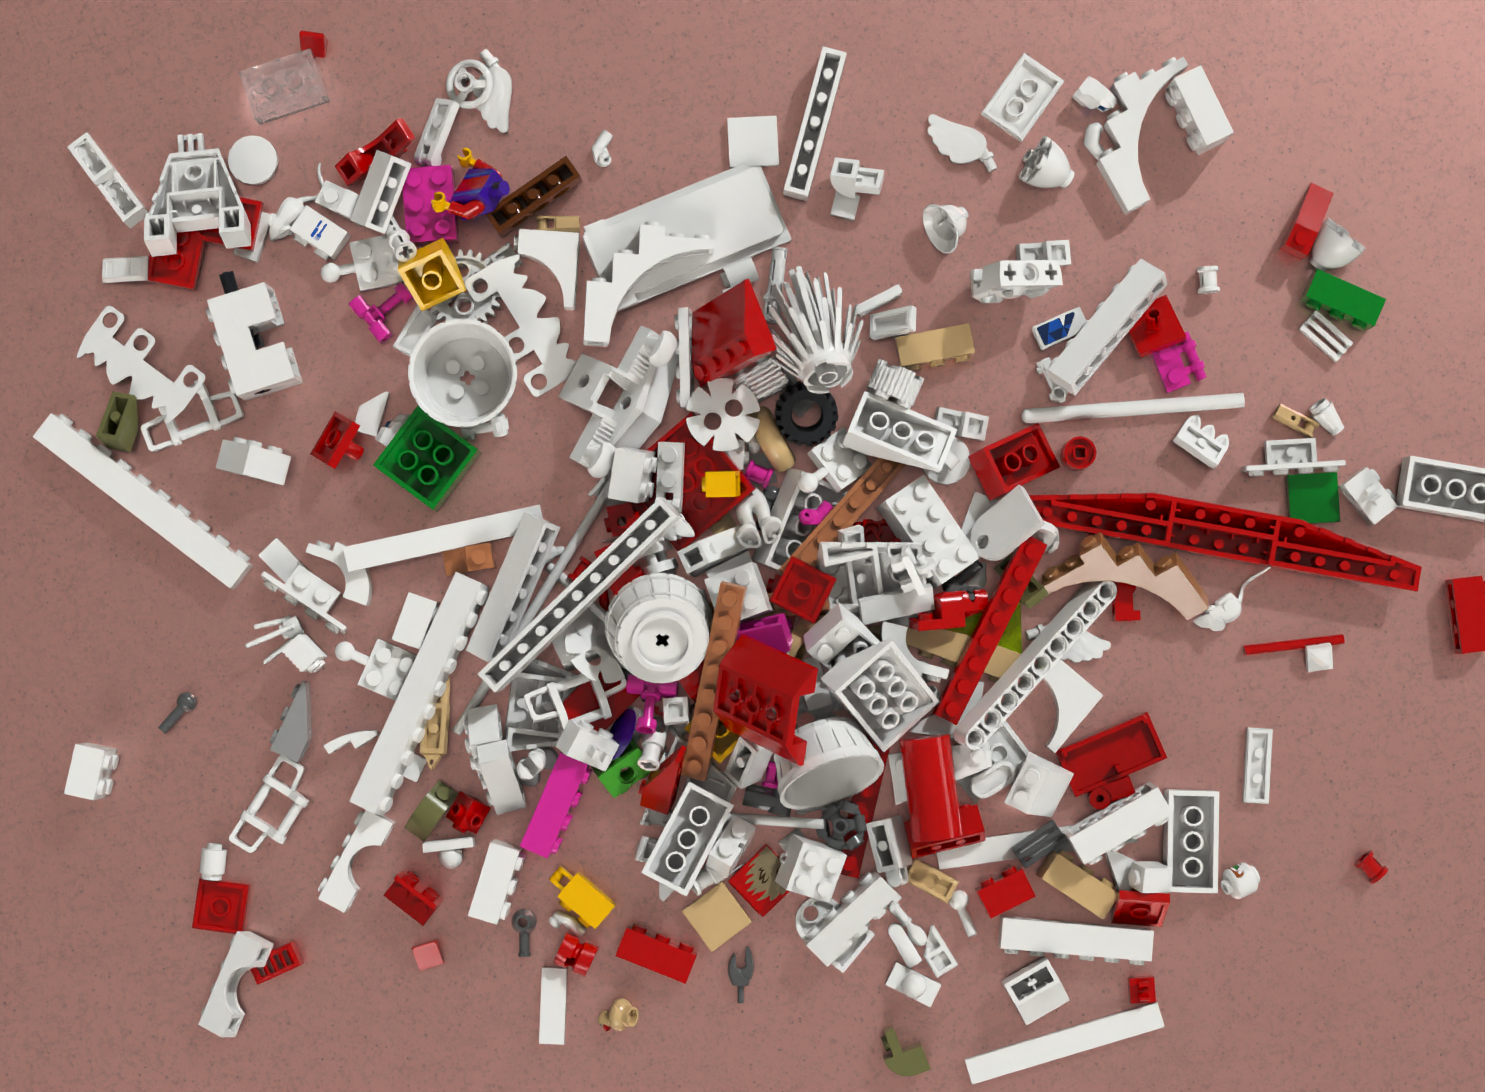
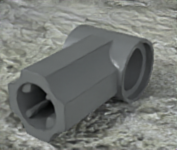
M753 784L746 787L742 805L790 817L791 808L785 807L780 802L778 789H769Z

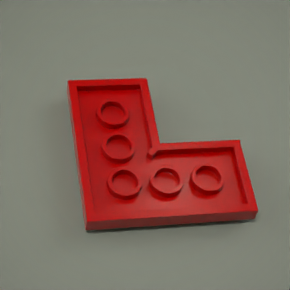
M239 197L251 224V246L237 248L254 251L264 203ZM219 228L177 233V254L154 257L150 254L147 281L195 290L205 242L225 246L219 234Z

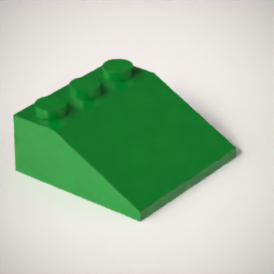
M417 405L373 466L437 512L482 452L446 425L431 418L428 413H425Z

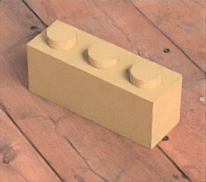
M969 323L899 336L894 340L899 366L910 371L920 370L921 365L930 364L931 367L946 365V360L955 359V363L970 360L969 356H973L975 353Z
M1054 850L1051 851L1036 875L1101 919H1104L1118 895L1113 890L1115 885L1103 877L1100 881L1093 877L1095 871L1082 864L1078 867L1072 863L1075 858L1065 851L1061 850L1060 853Z

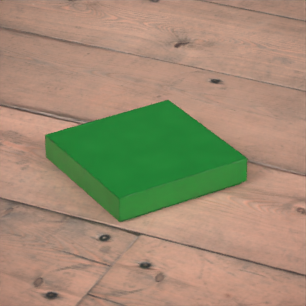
M1337 472L1286 475L1288 517L1301 519L1310 524L1340 522Z

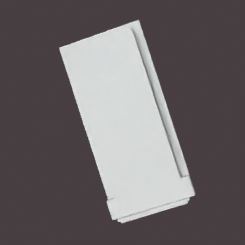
M746 163L606 220L602 219L584 226V236H582L583 244L597 277L605 278L607 282L612 280L613 253L626 249L632 250L633 254H638L640 225H645V222H658L660 226H665V236H669L670 233L684 234V237L694 238L695 235L702 234L708 235L709 239H715L713 255H692L675 259L655 268L641 278L627 293L618 308V312L719 271L727 265L753 257L772 249V247L792 241L761 166H746Z

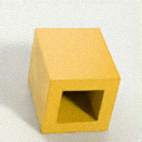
M740 471L705 472V477H702V491L706 492V497L740 496Z

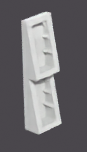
M87 132L67 146L92 182L99 188L121 220L130 229L145 218L146 213H149Z

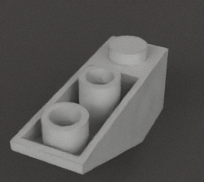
M302 681L301 685L297 684L291 695L294 700L290 707L287 706L284 709L280 718L283 723L280 729H276L270 738V743L272 744L271 751L295 762L302 761L312 740L310 682Z

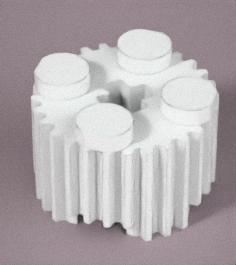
M878 359L867 385V392L886 400L889 399L890 402L910 409L914 405L924 378L915 376L916 373L909 369L895 365L890 366L887 364V361Z

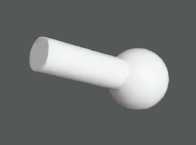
M956 890L953 892L949 904L953 909L958 910L967 936L972 937L977 934V931L967 909L969 903L968 895L964 891Z

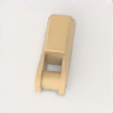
M535 216V220H537V229L535 230L580 233V216ZM547 221H554V228H547Z
M1281 403L1277 406L1272 416L1273 419L1308 438H1313L1314 435L1312 433L1315 427L1320 425L1317 421ZM1300 420L1307 422L1304 429L1298 426Z

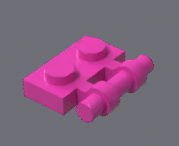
M1188 331L1185 332L1186 341H1183L1182 345L1177 347L1173 345L1151 354L1166 394L1190 385L1191 382L1188 377L1190 373H1195L1197 381L1207 378L1203 369L1205 368L1203 360L1200 361L1195 349L1197 347L1196 342L1191 339ZM1183 352L1187 353L1191 363L1187 367H1184L1180 354Z

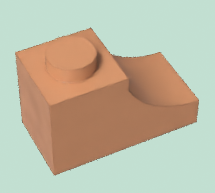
M490 542L442 552L446 576H453L455 572L465 574L496 569L493 544Z

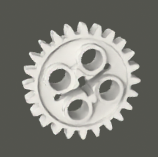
M459 249L458 256L455 257L459 269H469L467 276L462 278L464 284L466 279L491 264L489 257L482 261V253L479 252L474 257L473 251L470 249L467 256H464L462 250ZM482 278L475 279L472 283L473 292L479 295L484 293L475 292L477 285L480 283L487 284ZM497 291L484 300L476 302L469 292H462L433 306L430 312L431 314L439 313L436 318L439 322L445 318V322L452 319L462 318L464 320L466 318L482 320L487 324L488 319L486 316L488 314L493 317L496 316L492 309L493 307L501 308L497 299L502 298ZM455 301L454 305L449 307V304ZM462 303H471V308L468 312H460L459 308Z

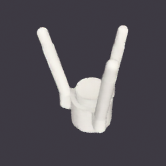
M288 615L280 619L255 624L253 626L254 629L279 625V630L246 643L245 647L250 648L281 634L284 639L290 638L263 660V663L267 664L282 653V649L298 634H304L303 627L296 615L293 617Z

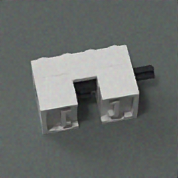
M233 271L220 274L219 277L225 294L207 300L209 307L206 308V314L209 321L214 322L216 328L213 336L217 346L221 345L224 354L220 358L224 369L229 370L231 379H228V385L232 394L236 393V396L248 401L302 384L303 381L292 347L286 349L285 343L280 342L261 348L265 345L259 332L285 325L274 289L267 283L262 282L239 290Z

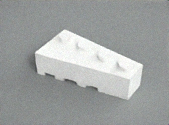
M988 740L981 748L976 750L969 749L960 744L951 745L956 781L992 767ZM901 752L888 754L896 805L907 801Z

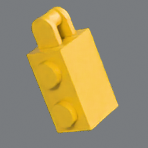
M560 865L549 878L561 890L557 896L561 899L558 903L568 912L571 910L575 911L579 915L578 920L588 929L591 926L596 929L616 905L613 900L579 871L573 876ZM564 876L570 880L566 886L560 883Z

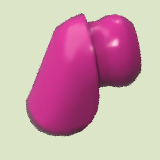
M823 500L817 509L806 508L800 511L799 520L804 525H819L833 509V506L826 500Z

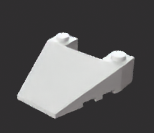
M219 148L170 153L159 179L158 191L153 195V204L150 212L146 213L144 218V242L151 256L177 254V233L216 228H219V234L226 249L251 246V224Z

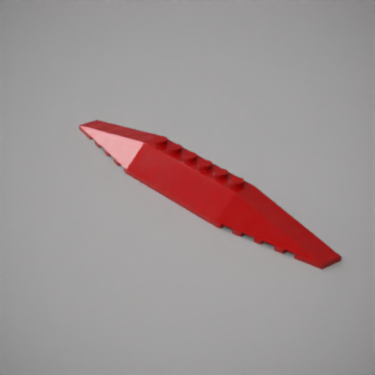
M1157 493L1029 495L1043 521L1051 523L1057 528L1093 535L1101 532L1104 537L1133 543L1139 542V544L1260 566H1271L1272 568L1418 592L1421 566L1386 554L1373 547L1363 545L1350 538L1340 536L1330 530L1312 525L1301 519Z

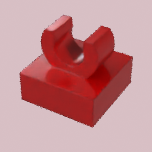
M1154 976L1128 977L1130 1004L1156 1002Z

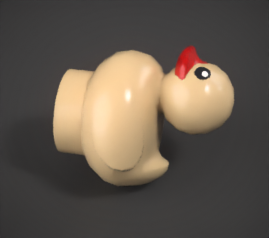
M624 998L614 1000L610 1011L605 1010L598 1015V1023L606 1032L611 1027L616 1031H623L628 1027H634L639 1018L638 1009L632 1007L631 1003Z

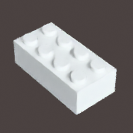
M1416 456L1404 457L1396 504L1399 508L1485 522V468Z
M924 475L876 507L901 542H920L924 557L934 559L936 565L931 570L933 576L926 578L927 583H930L933 589L980 558Z
M1149 781L1135 789L1136 793L1114 801L1105 809L1095 812L1062 831L1077 858L1084 865L1087 863L1092 865L1103 858L1102 854L1107 851L1115 852L1125 846L1124 842L1132 837L1133 839H1138L1147 833V828L1154 824L1156 827L1169 820L1168 816L1173 813L1156 785Z
M688 782L641 873L687 896L734 805Z
M1164 789V799L1173 813L1168 816L1169 820L1163 824V864L1171 868L1168 892L1218 893L1219 791Z

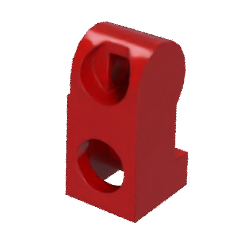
M1114 582L1117 587V594L1112 601V622L1140 621V610H1133V593L1136 590V586Z
M1127 775L1089 791L1087 800L1095 809L1101 810L1108 807L1110 802L1129 797L1136 792L1130 776Z

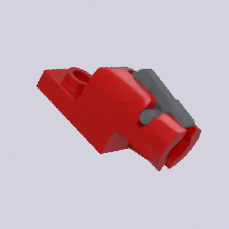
M950 584L946 591L934 595L935 610H932V613L922 612L918 613V617L909 618V628L916 631L966 627L965 617L984 612L988 604L987 591L977 586Z

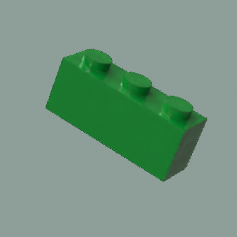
M1319 269L1312 272L1300 299L1306 302L1307 307L1317 311L1323 309L1329 312L1328 315L1340 321L1346 319L1352 322L1351 325L1354 328L1363 331L1375 326L1386 301L1381 296Z

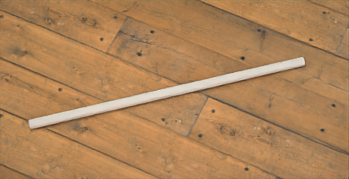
M611 476L522 617L514 638L532 622L607 502ZM482 681L452 729L456 734L461 735L465 729L464 720H468L467 709L479 707L490 687L484 681Z

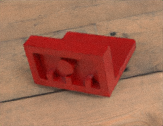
M402 871L394 877L395 881L383 896L424 926L442 903V900L439 899L440 894L432 887L428 886L425 888L418 883L420 878L411 871L407 873Z

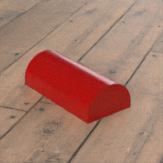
M950 733L899 740L912 841L929 842L962 836Z

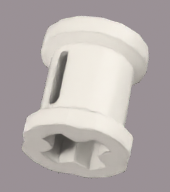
M1202 266L1197 268L1200 288L1197 289L1198 294L1220 292V287L1217 286L1218 266Z

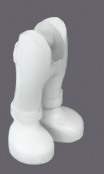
M756 485L754 486L756 490L751 493L752 496L746 497L734 507L736 516L741 524L736 536L739 543L746 548H758L761 546V538L753 515H756L763 539L767 544L774 543L783 532L782 521L777 517L771 516L767 499Z
M541 747L531 749L528 753V758L523 757L520 759L516 771L523 785L535 786L540 781V771L543 768H554L558 754L553 748Z

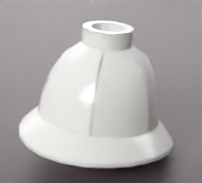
M929 204L923 211L925 231L932 244L939 251L946 254L952 253L957 247L958 239L966 230L968 212L963 207Z

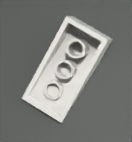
M864 391L842 445L865 455L941 472L957 429Z

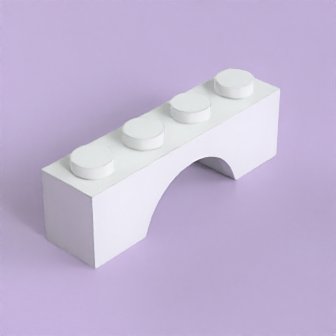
M365 810V812L360 811L354 822L357 827L353 835L349 833L342 844V847L345 849L341 857L337 855L330 866L333 872L329 879L326 877L323 879L318 888V891L321 892L318 899L343 913L347 912L360 890L352 875L354 857L363 847L384 845L396 822L386 816L377 815L368 810Z
M237 931L230 942V950L227 957L221 964V971L217 981L211 988V995L207 1005L202 1009L198 1025L222 1038L236 1036L245 1015L237 1000L238 983L248 970L255 967H265L274 943L251 931Z

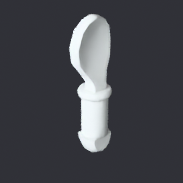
M890 902L888 906L890 913L894 914L902 927H907L908 937L911 942L918 946L925 945L927 935L924 930L910 922L912 918L906 915L898 903Z

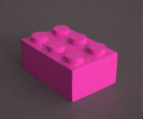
M451 165L410 168L403 185L405 226L410 241L416 247H424L441 238H444L447 245L460 244L458 216L448 213L447 209L443 212H435L431 204V200H435V192L444 193L446 202H449L455 193V174Z

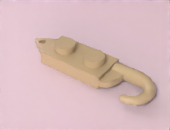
M449 677L446 681V690L438 698L435 705V714L428 720L424 728L425 735L420 742V753L424 755L431 770L435 769L443 755H447L451 686Z

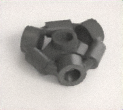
M843 800L838 804L832 803L822 812L823 816L821 819H824V829H816L818 837L824 839L827 842V846L839 851L843 849L853 851L864 842V831H867L865 816L861 815L858 808L859 805L848 800ZM840 809L855 814L852 819H847L840 815ZM827 820L832 821V824H833V835H832V836H829V835H830V829H829V824H828V821H827ZM854 830L858 833L845 843L844 837L848 832Z

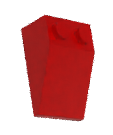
M1039 423L990 444L968 456L989 501L1010 492L1017 485H1025L1060 468Z

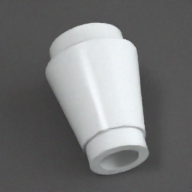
M1323 398L1310 407L1311 417L1330 432L1332 436L1344 429V425L1332 401L1328 402L1326 398Z

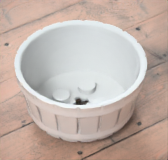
M452 319L434 326L417 342V346L414 347L409 360V386L413 397L416 398L417 404L431 418L449 426L471 427L491 420L506 407L516 386L517 365L509 343L492 326L474 319ZM465 371H469L470 375L475 376V379L471 380V385H466L465 381L460 380L464 376Z
M652 573L640 576L632 580L631 583H627L614 596L605 617L606 638L616 659L630 673L647 682L670 683L688 676L700 665L706 655L713 613L706 596L702 591H699L695 584L689 580H684L683 577L678 575ZM659 634L661 636L668 635V645L664 646L661 644L657 646L656 642L658 639L656 636Z
M847 717L817 720L795 730L794 735L807 741L804 765L802 766L774 753L780 802L785 807L796 810L815 809L848 799L874 783L884 770V763L878 751L874 749L867 739L861 726L855 720Z

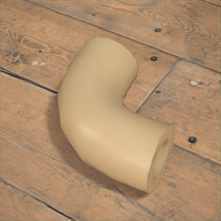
M759 406L760 411L748 414L749 417L760 420L755 437L775 471H786L794 465L795 455L781 434L770 409L765 406Z

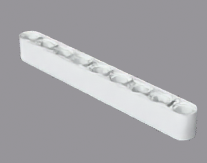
M1112 581L1086 582L957 725L954 730V739L958 744L976 750L987 742L1114 600L1117 594L1115 583ZM986 714H988L987 720L984 721Z

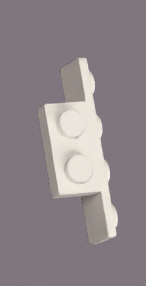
M1316 438L1264 441L1265 465L1241 467V472H1248L1249 477L1264 476V471H1273L1274 475L1289 474V470L1298 469L1299 474L1314 473V468H1323V472H1337L1339 467L1345 466L1346 463L1345 460L1317 462Z
M301 565L297 566L285 584L263 571L261 577L264 580V586L273 592H276L278 589L285 594L283 598L294 606L300 604L306 608L304 612L314 620H317L319 617L326 622L325 627L335 634H338L340 631L345 635L347 627L327 614L341 595L338 590Z

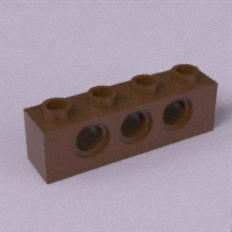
M565 156L501 200L495 210L485 215L502 238L581 183V176L568 157Z

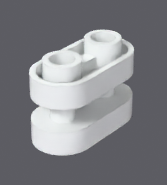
M668 539L655 542L639 558H646L649 565L642 569L644 575L652 573L676 574L675 569L679 567L676 558L668 559L665 552L672 549Z

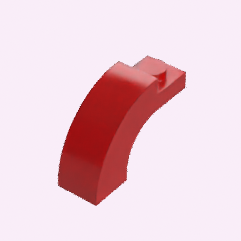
M403 118L396 119L376 139L355 151L348 152L335 165V168L347 186L357 184L366 179L376 150L400 158L407 152L406 147L416 138Z

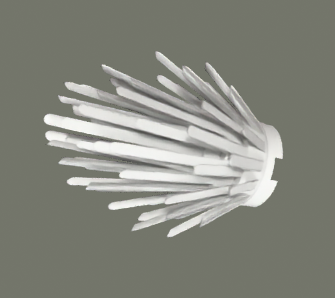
M797 266L796 273L794 269L789 270L795 295L789 282L783 281L791 307L785 301L779 285L775 283L771 288L792 333L777 307L768 305L769 312L786 335L795 353L773 329L769 328L777 348L775 351L779 353L776 354V357L783 363L775 358H769V360L785 369L789 374L802 380L808 391L817 394L830 393L829 388L839 384L843 387L853 376L851 364L861 343V340L858 341L863 326V320L859 322L852 340L858 304L854 306L852 320V306L849 305L842 343V288L838 287L836 306L835 290L833 288L830 293L827 273L824 272L823 275L826 291L825 298L823 297L819 276L814 278L812 285L808 271H806L805 278L802 267Z

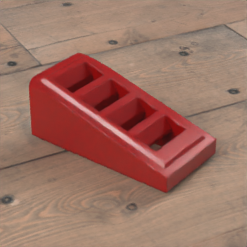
M291 941L270 952L268 958L274 968V972H270L267 963L263 967L266 974L261 977L257 967L250 970L258 985L301 966L304 962L295 942ZM285 950L287 951L289 958L292 962L289 965L283 954V951ZM278 954L283 965L281 969H279L274 955Z

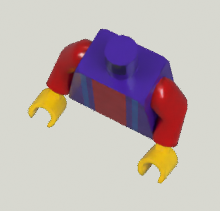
M462 148L463 154L466 157L463 158L457 155L460 165L464 168L471 166L473 168L467 171L449 202H446L444 193L435 192V200H431V204L435 212H443L447 209L448 213L459 216L462 220H467L495 210L502 196L509 194L510 187L502 179V174L480 159H473L471 150L469 148Z

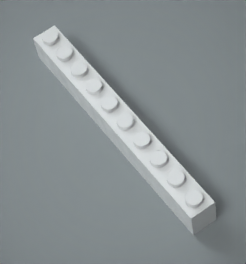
M51 413L33 435V438L230 589L237 588L253 567L248 562L250 559L248 555L239 549L235 552L228 547L230 542L220 534L215 537L209 532L211 528L200 519L196 522L189 517L191 512L181 504H178L177 507L169 501L172 497L163 490L155 491L150 487L152 482L142 474L138 476L130 471L132 467L124 460L119 459L116 461L110 455L113 452L101 443L99 446L91 441L93 437L83 429L77 431L71 426L73 421L62 413L59 416Z
M659 498L478 673L482 680L494 693L502 691L682 517L679 512L665 498Z
M455 572L349 802L381 816H384L390 810L393 804V795L396 789L403 783V774L406 767L412 763L414 750L425 735L424 728L428 720L435 714L437 700L444 694L446 681L456 668V659L460 651L466 647L469 631L477 623V614L481 605H484L488 599V586Z

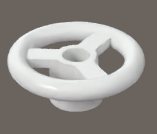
M469 59L457 63L450 70L446 80V91L450 100L460 104L459 107L465 109H473L482 105L489 98L493 88V79L489 69L477 60ZM466 67L479 69L483 73L485 80L475 79L472 74L467 72ZM470 80L469 86L466 87V81ZM453 83L455 84V87L458 90H460L458 96L454 92ZM476 88H485L482 95L476 100L465 101L469 92L474 91Z

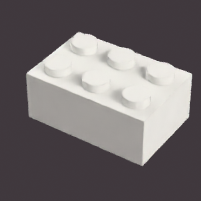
M1200 65L1173 78L1166 88L1165 96L1169 105L1174 106L1177 112L1176 119L1182 129L1185 128L1189 136L1187 137V142L1191 150H1195L1197 155H1200L1225 143L1234 132L1202 66Z
M497 839L490 842L468 916L496 925L502 919L505 920L511 907V903L507 902L509 895L512 896L515 893L519 881L518 878H515L516 871L522 869L526 855L522 854V847Z

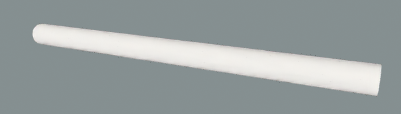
M1243 393L1030 408L1024 409L1021 417L1024 423L1029 424L1244 408L1245 398Z

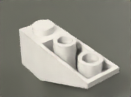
M741 525L699 540L678 551L677 553L686 573L692 577H697L752 549L742 546L737 539V531Z

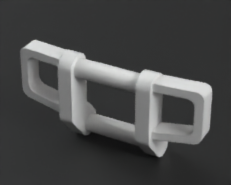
M198 380L194 381V384L188 387H194L198 383ZM203 382L196 394L198 393L203 401L209 420L179 431L175 419H173L170 423L166 424L172 440L154 446L149 429L165 421L167 417L166 406L158 407L162 415L141 426L148 449L156 452L173 445L177 446L182 444L183 440L212 429L216 431L224 425L243 418L244 413L236 393L232 394L231 391L211 396ZM231 397L236 414L220 421L213 401Z
M614 660V661L616 662V664H617L616 666H617V667L621 670V672H622V669H621V667H620L619 662L616 661V660ZM581 673L555 684L554 682L548 683L542 688L527 693L524 696V701L533 722L558 717L562 731H564L569 720L559 692L590 681L600 708L570 719L577 723L580 720L590 723L601 718L608 719L612 717L607 697L625 689L626 679L624 677L620 680L621 683L618 686L604 692L599 678L597 681H594ZM548 692L555 711L537 715L530 700Z
M280 755L270 772L264 776V783L250 806L240 815L241 819L229 836V841L249 853L255 852L267 836L283 844L287 839L285 835L303 807L306 808L309 803L307 798L296 791L305 771L304 766ZM282 761L292 765L298 771L292 787L273 777ZM272 787L294 801L278 829L255 816ZM245 822L264 832L253 846H249L237 838V834Z

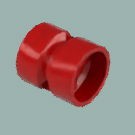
M1074 437L1061 448L1060 460L1068 470L1081 471L1094 462L1097 453L1096 447L1087 437Z
M566 933L553 963L564 968L571 966L572 972L585 977L599 947L587 941L582 944L580 943V938Z

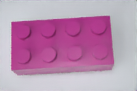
M560 752L520 847L547 859L551 854L555 855L558 852L563 839L559 838L561 831L568 829L573 818L572 815H569L572 807L576 808L582 797L583 793L579 789L582 784L586 785L592 774L593 770L589 768L590 765Z

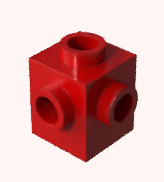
M632 502L606 507L608 518H604L607 533L612 532L613 537H620L640 517L639 511L634 512ZM622 517L627 519L625 526L619 525V520Z
M460 791L451 805L446 818L453 822L452 827L459 832L465 834L468 830L477 834L491 807L478 798Z

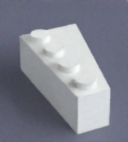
M875 870L872 873L867 872L859 880L858 883L860 885L854 891L849 890L841 898L843 903L836 910L831 908L823 916L825 921L818 928L813 926L805 935L807 938L804 941L805 945L827 967L851 946L852 941L850 939L853 936L858 938L868 930L870 926L869 921L872 918L874 920L880 919L887 912L886 909L891 901L896 904L902 899Z

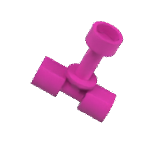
M401 282L393 288L396 293L378 307L375 304L369 306L361 295H358L349 303V306L358 317L368 323L370 326L368 329L381 344L393 335L383 323L386 320L384 315L402 300L407 303L413 298Z
M628 674L627 693L641 694V698L645 700L643 717L637 718L636 731L643 734H654L656 732L657 721L653 719L655 702L660 701L661 697H677L679 681L652 683Z

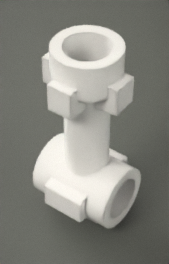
M1048 357L1036 363L1038 367L1036 370L1038 374H1044L1051 389L1049 394L1050 401L1061 404L1066 401L1065 397L1068 391L1051 380L1048 372L1051 359Z
M500 413L492 418L491 422L471 427H461L463 439L469 438L470 441L476 439V434L492 431L494 437L505 436L508 434L510 427L508 418H505V414Z

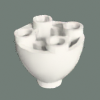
M1047 136L1040 140L1034 150L1029 149L1023 157L1025 165L1019 175V179L1031 186L1039 188L1060 186L1066 188L1074 178L1075 173L1070 169L1065 153L1057 143Z
M1328 217L1322 223L1314 241L1312 257L1309 262L1316 269L1326 272L1327 270L1350 264L1366 248L1357 240H1353L1346 229L1339 224L1337 225Z

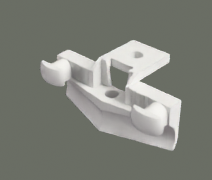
M640 326L618 368L582 353L561 390L559 398L593 413L569 457L588 468V472L593 477L603 478L607 474L611 475L615 448L630 447L639 449L661 423L676 374V364H679V354L675 352L677 339L671 332L665 330L659 335L649 328ZM609 379H612L623 389L614 409L597 403Z

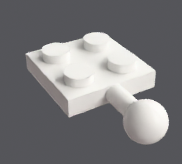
M387 235L349 242L354 263L340 266L334 263H327L321 268V277L329 283L336 282L341 275L356 272L360 292L397 285L400 282L405 283L397 270L399 260L387 242Z
M844 427L807 453L818 470L813 474L805 473L800 476L798 486L801 491L805 493L815 491L818 487V482L825 477L838 493L862 476L872 466V463L865 454L842 445L847 434Z
M379 638L370 657L355 651L354 646L346 641L340 642L335 648V655L339 660H353L365 665L357 685L396 701L417 656Z

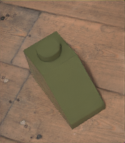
M112 391L96 437L109 449L131 452L138 433L137 397Z

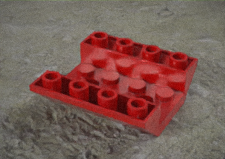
M745 634L741 635L719 664L713 711L729 731L802 766L804 765L807 741L794 735L800 696L815 693L818 668ZM736 690H738L740 699L739 696L736 694ZM773 707H774V709H775V711H776V716H775V714L772 712V708H773Z

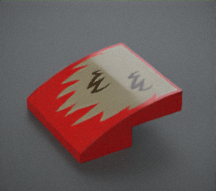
M767 844L728 880V883L761 917H764L790 892L775 882L781 866L780 857Z

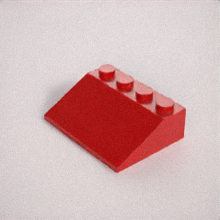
M749 279L743 280L692 312L691 364L700 387L708 385V381L728 378L777 350Z

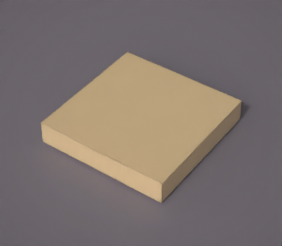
M723 881L682 910L711 952L752 922Z

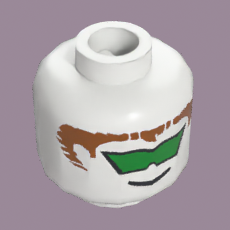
M1242 862L1224 870L1221 887L1225 894H1230L1235 899H1241L1257 891L1260 876L1254 866H1249L1247 863Z

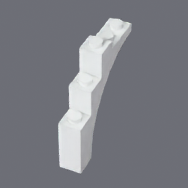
M1184 56L1178 60L1175 57L1167 60L1162 64L1163 68L1156 72L1154 69L1145 72L1140 76L1141 80L1136 72L1130 75L1125 72L1114 79L1115 83L1110 88L1123 112L1121 113L1120 110H1117L1107 116L1108 121H1106L1103 127L1116 150L1114 151L1112 147L1101 153V158L1096 165L1124 215L1145 205L1150 200L1142 181L1138 163V140L1141 124L1147 108L1155 95L1168 81L1187 68L1188 63Z
M649 221L645 222V225H640L638 254H633L632 250H618V253H613L611 282H607L605 278H592V281H587L583 345L608 347L611 327L617 310L627 293L637 282L655 268L672 260L692 255H713L715 239H709L708 235L702 234L695 235L694 238L684 237V234L670 233L669 236H665V226H660L658 222Z

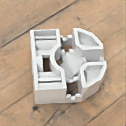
M1058 260L998 261L983 266V269H973L969 272L972 297L978 299L981 303H1000L1003 299L1017 298L1022 295L1035 298L1044 295L1051 288L1063 285Z

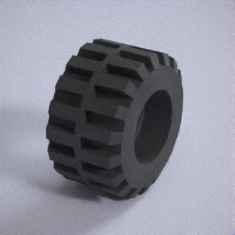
M798 381L793 386H787L786 390L782 391L779 395V400L776 401L775 418L781 434L785 435L788 441L795 442L796 445L806 444L807 447L812 446L813 443L818 445L822 443L824 438L828 439L831 436L830 433L836 428L838 408L831 393H812L807 390L803 382ZM802 400L815 401L821 408V417L812 426H799L792 419L793 407Z

